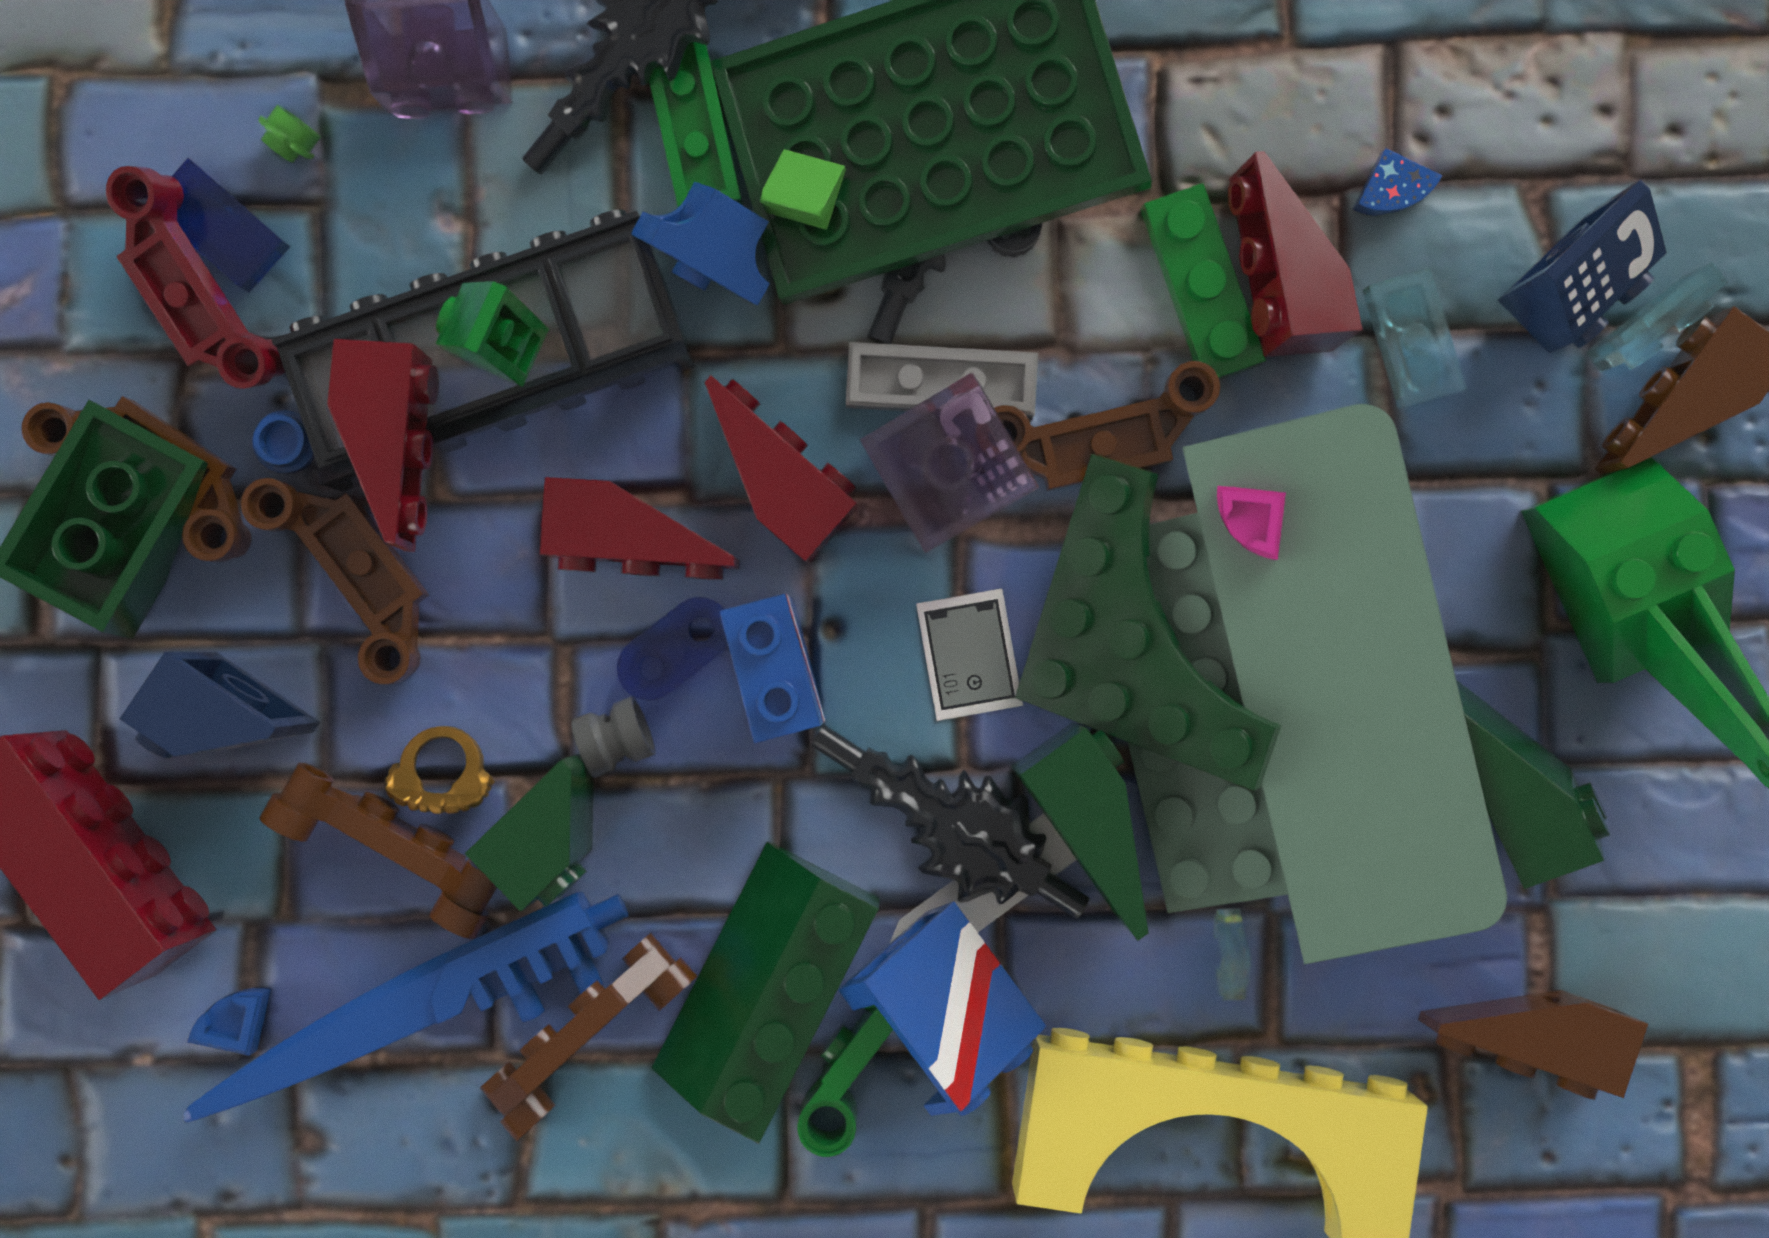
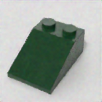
M88 400L0 546V578L103 633L133 639L166 583L182 538L184 525L190 516L208 463L101 405Z
M1457 681L1488 815L1523 888L1526 889L1604 861L1601 839L1610 836V832L1605 822V819H1607L1605 810L1591 782L1579 786L1570 767Z
M1071 723L1011 765V768L1116 917L1138 941L1149 932L1126 783L1115 769L1123 764L1124 760L1102 730L1098 732L1094 728L1088 730L1086 727Z

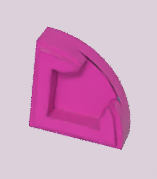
M1217 486L1219 513L1230 535L1248 551L1267 559L1278 560L1286 493Z

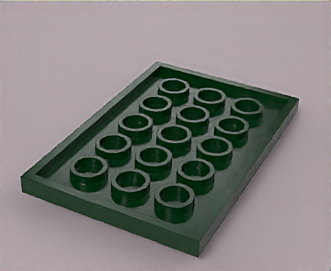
M892 0L710 61L754 213L769 221L761 238L776 290L783 305L1151 188L1152 178L1096 0ZM784 149L845 166L846 171L827 230L768 214L759 202L762 190Z

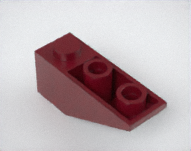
M1256 151L1229 178L1230 184L1228 187V205L1232 214L1236 215L1241 239L1239 251L1240 266L1243 273L1248 276L1253 300L1251 310L1253 330L1260 336L1264 357L1332 352L1363 330L1350 268L1265 151Z
M334 339L327 402L328 408L384 542L406 552H415L416 537L424 533L427 524V503L425 497L421 496L420 493L422 471L430 468L433 458V438L431 432L426 430L428 405L436 403L439 392L437 367L432 365L433 360L413 343Z
M710 375L704 383L756 518L803 561L809 564L858 509L857 503L849 496L856 487L828 462L819 470L802 455L808 445L783 422L779 421L772 429L760 419L754 411L761 404L739 383L731 379L724 387Z
M544 478L540 555L558 559V570L596 572L597 561L622 562L621 574L660 576V565L685 566V578L723 580L724 569H739V559L610 481Z

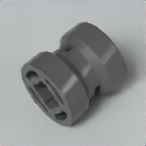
M634 696L613 703L609 716L606 713L599 716L590 712L571 721L574 739L587 770L594 778L614 771L617 763L624 760V756L637 762L656 754L650 728Z

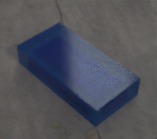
M187 158L172 175L181 184L184 192L183 204L177 210V222L193 247L236 285L250 293L291 246L204 169Z

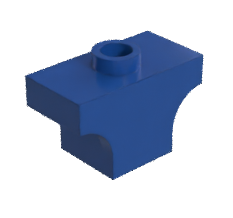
M694 181L685 200L676 210L665 215H651L643 211L631 233L634 237L676 260L677 262L671 272L703 291H706L712 281L758 306L770 284L761 276L755 260L758 241L769 221L712 187Z

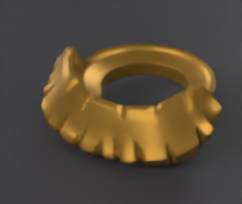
M436 726L423 730L409 741L401 754L400 763L393 764L388 770V776L385 778V790L389 798L394 799L396 804L403 807L408 806L410 810L416 811L420 809V812L427 813L431 811L433 814H442L443 812L455 814L459 810L465 812L482 804L483 798L488 797V792L492 789L491 786L495 781L489 773L485 772L482 750L468 733L456 727ZM440 738L452 739L458 742L464 749L466 755L465 769L460 778L452 784V788L448 792H427L423 789V783L416 771L417 756L421 749L430 741Z

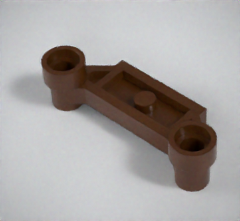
M1188 361L1179 365L1169 375L1163 393L1156 399L1037 427L1030 425L1029 419L1020 409L1010 405H1001L990 410L992 420L988 422L981 421L978 438L983 450L991 457L1011 463L1009 459L1014 456L1019 464L1018 467L1043 478L1047 491L1081 484L1091 454L1100 455L1141 469L1158 466L1173 461L1171 446L1195 415L1203 413L1215 403L1220 392V381L1214 369L1206 363ZM1180 384H1186L1193 388L1196 395L1195 401H1187L1181 396L1179 392ZM1005 427L1012 432L1014 440L1013 443L1008 445V449L1004 450L1000 444L994 441L992 437L993 429ZM993 445H995L999 452L996 456L993 455L990 449Z
M122 396L115 407H107L106 409L208 463L189 519L183 528V543L187 551L197 559L211 562H224L244 555L251 546L252 538L249 529L243 524L230 481L237 469L132 399ZM50 402L35 405L26 413L22 421V435L26 444L36 452L55 456L82 410L74 411L71 408ZM225 530L226 540L224 544L221 545L220 538L223 531Z
M262 478L252 482L245 489L241 498V510L245 519L252 526L263 530L278 532L288 529L295 531L371 631L372 636L362 643L358 652V665L362 674L368 680L377 684H396L407 679L418 669L421 657L418 650L419 604L429 594L393 546L384 542L378 526L356 497L345 493L339 499L331 500L297 492L288 483L272 478ZM283 499L284 509L278 516L277 505ZM394 648L400 654V662L395 669L389 661L390 653Z
M302 762L297 764L281 794L273 793L261 813L259 819L264 825L282 836L300 842L308 841L319 820L331 825L440 888L442 892L429 913L430 918L453 934L467 939H475L489 916L485 908L497 887L470 859L466 861L465 855L451 848L455 841L449 835L427 824H420L417 829L396 817L399 808L387 799L370 792H365L361 797L358 794L352 795L331 786L334 779L330 775L312 765Z
M652 933L647 935L622 958L630 968L606 989L598 980L595 981L568 1005V1008L575 1017L560 1031L556 1032L548 1024L519 1050L527 1061L518 1069L511 1062H508L480 1087L481 1091L504 1116L500 1123L516 1141L556 1106L540 1085L643 992L660 1011L698 977L682 957L676 961Z

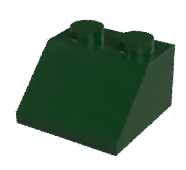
M580 754L561 759L464 853L520 912L537 900L545 907L549 906L557 897L560 898L587 872L579 862L592 851L594 777L587 770Z

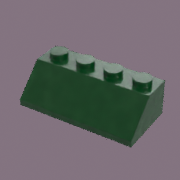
M767 841L651 1069L700 1114L759 1144L879 910V897Z

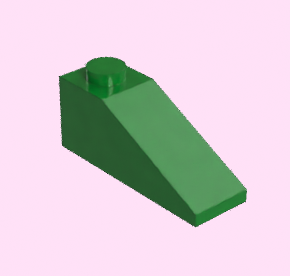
M495 281L463 283L457 297H449L440 310L436 322V332L439 333V337L435 344L460 360L523 387L549 328L506 286Z

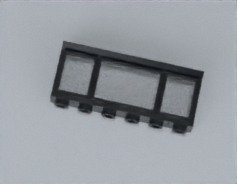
M622 209L604 212L590 220L591 227L569 235L565 231H552L542 234L530 241L531 248L509 256L505 252H493L482 255L470 262L471 269L450 277H447L444 273H434L420 277L410 283V291L387 298L384 294L360 298L350 304V312L330 319L323 315L303 318L289 326L291 333L271 339L273 346L277 347L319 468V485L343 492L354 488L351 478L357 476L327 405L334 339L413 343L433 360L432 365L437 367L439 375V392L436 403L428 405L426 430H429L432 434L433 449L436 448L443 452L463 448L468 445L465 437L493 427L503 431L520 428L527 424L525 416L556 405L562 410L577 408L587 402L584 395L618 384L622 389L639 386L646 382L644 374L679 363L683 371L694 368L695 364L654 248L631 235L640 217L638 211L628 214ZM495 281L506 286L549 328L523 387L460 360L435 344L439 337V333L436 332V322L440 310L449 297H457L463 283Z

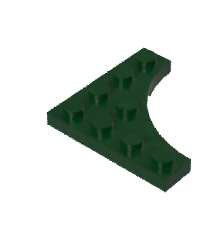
M1091 454L1015 698L1096 730H1102L1106 734L1253 791L1261 787L1281 725L1255 714L1234 701L1211 681H1206L1178 648L1181 644L1168 623L1160 601L1155 600L1147 565V557L1150 556L1149 523L1152 499L1159 474L1100 455Z

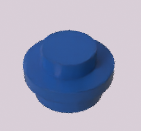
M289 410L275 411L265 416L256 426L252 440L253 450L259 462L267 469L281 474H293L302 471L314 460L315 456L299 413Z

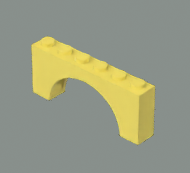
M1052 1028L1050 1036L1039 1034L1033 1040L1032 1048L1034 1050L1030 1059L1012 1181L1017 1204L1082 1214L1085 1197L1097 1171L1105 1160L1126 1140L1140 1131L1166 1120L1190 1115L1211 1114L1245 1119L1262 1125L1291 1141L1305 1153L1316 1172L1321 1186L1325 1207L1324 1232L1329 1238H1409L1428 1106L1407 1090L1408 1084L1406 1082L1381 1075H1369L1367 1084L1343 1080L1344 1074L1342 1072L1312 1065L1305 1066L1304 1074L1280 1071L1279 1063L1254 1056H1242L1240 1065L1216 1061L1217 1055L1215 1053L1195 1047H1178L1177 1055L1152 1051L1153 1045L1151 1043L1128 1037H1116L1114 1046L1089 1042V1034L1068 1028Z

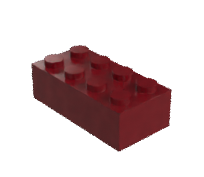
M67 730L2 735L0 737V869L98 1000H102L157 976L217 930L208 919L209 909L204 899L194 889L181 883L169 867L171 858L167 850L154 837L145 835L131 816L133 814V807L130 801L118 788L105 782L93 766L95 756L92 750L81 738L74 734H69Z

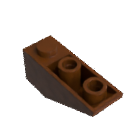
M1735 306L1709 317L1700 315L1693 320L1679 336L1676 346L1681 350L1670 366L1661 367L1642 387L1639 397L1644 401L1633 417H1626L1621 420L1605 438L1602 448L1607 452L1595 467V470L1600 474H1606L1629 468L1760 404L1769 392V331Z
M1563 990L1423 1010L1418 1018L1420 1022L1438 1033L1435 1043L1469 1057L1474 1056L1476 1047L1498 1054L1495 1062L1497 1065L1529 1078L1535 1077L1537 1068L1558 1075L1557 1086L1592 1100L1596 1099L1598 1090L1624 1098L1648 1027V1023L1623 1011Z

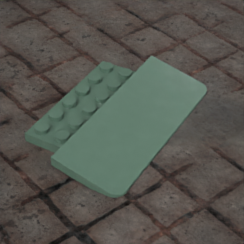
M1356 404L1182 447L1197 513L1149 524L1150 556L1147 557V565L1155 600L1160 601L1168 623L1181 644L1178 648L1194 669L1206 681H1211L1234 701L1255 714L1281 725L1261 787L1254 791L1128 742L1167 912L1172 913L1288 895L1304 964L1478 932L1491 927L1501 918L1505 911L1507 891L1400 442L1393 420L1385 411L1368 404ZM1217 486L1286 493L1278 560L1267 559L1248 551L1230 535L1219 513Z

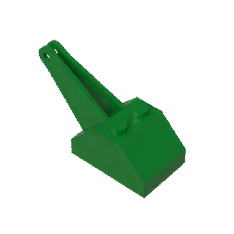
M1650 457L1629 468L1606 473L1521 510L1597 683H1615L1644 669L1647 670L1769 789V696L1730 633L1735 569L1708 509L1659 463Z

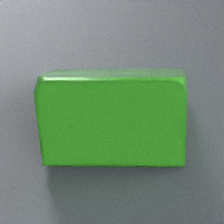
M784 149L762 190L759 202L768 214L827 230L846 168L844 165Z

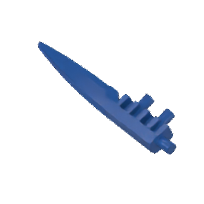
M576 892L547 907L534 911L426 961L342 1005L254 1059L190 1104L184 1111L185 1123L195 1121L277 1092L360 1058L435 1023H442L461 1014L471 994L480 1011L492 1007L495 1000L509 995L521 1021L527 1022L545 1011L532 984L536 981L542 984L551 980L554 973L567 967L580 994L597 980L603 985V981L591 956L596 958L606 953L609 940L603 928L629 917L625 903L621 896L616 894L592 906L583 892Z

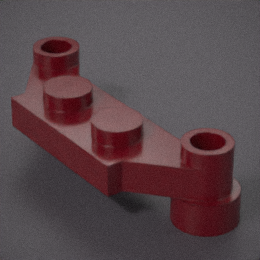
M123 166L114 170L106 183V198L112 210L120 217L126 219L125 250L116 257L187 366L202 365L203 363L217 367L219 374L225 382L239 389L262 386L267 384L273 377L284 374L285 370L277 347L273 346L271 339H264L248 332L178 224L177 210L180 209L184 200L183 188L178 180L170 175H161L148 167Z

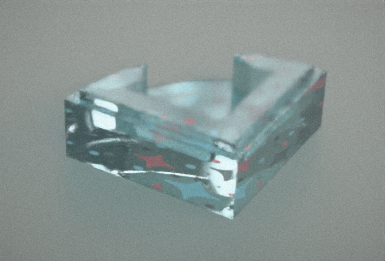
M1240 909L1217 910V915H1214L1213 930L1214 939H1218L1222 956L1221 968L1215 969L1219 996H1222L1223 1001L1245 1000L1252 958Z

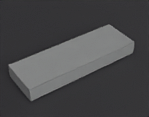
M849 342L846 408L944 414L947 404L955 396L963 392L972 391L979 393L983 397L989 410L1001 405H1010L1020 409L1027 418L1033 419L1036 404L1038 353ZM972 406L960 414L977 415L976 408Z

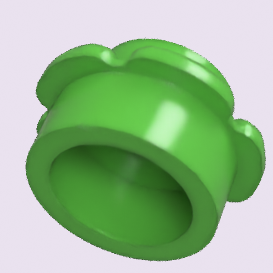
M278 104L267 118L260 115L258 121L267 130L261 137V141L291 163H294L299 155L306 159L314 158L315 155L311 151L321 136L306 123Z

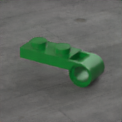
M875 1005L864 1008L866 1011L851 1030L842 1024L820 1053V1057L827 1062L823 1065L821 1075L802 1100L797 1124L801 1143L808 1151L817 1156L832 1157L839 1155L851 1145L855 1137L857 1105L854 1096L848 1088L893 1031ZM831 1106L838 1109L844 1115L846 1121L836 1130L824 1131L813 1124L810 1115L819 1107Z

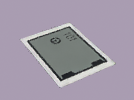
M1002 589L916 604L937 721L1023 706L1022 700L1015 698L1019 679Z

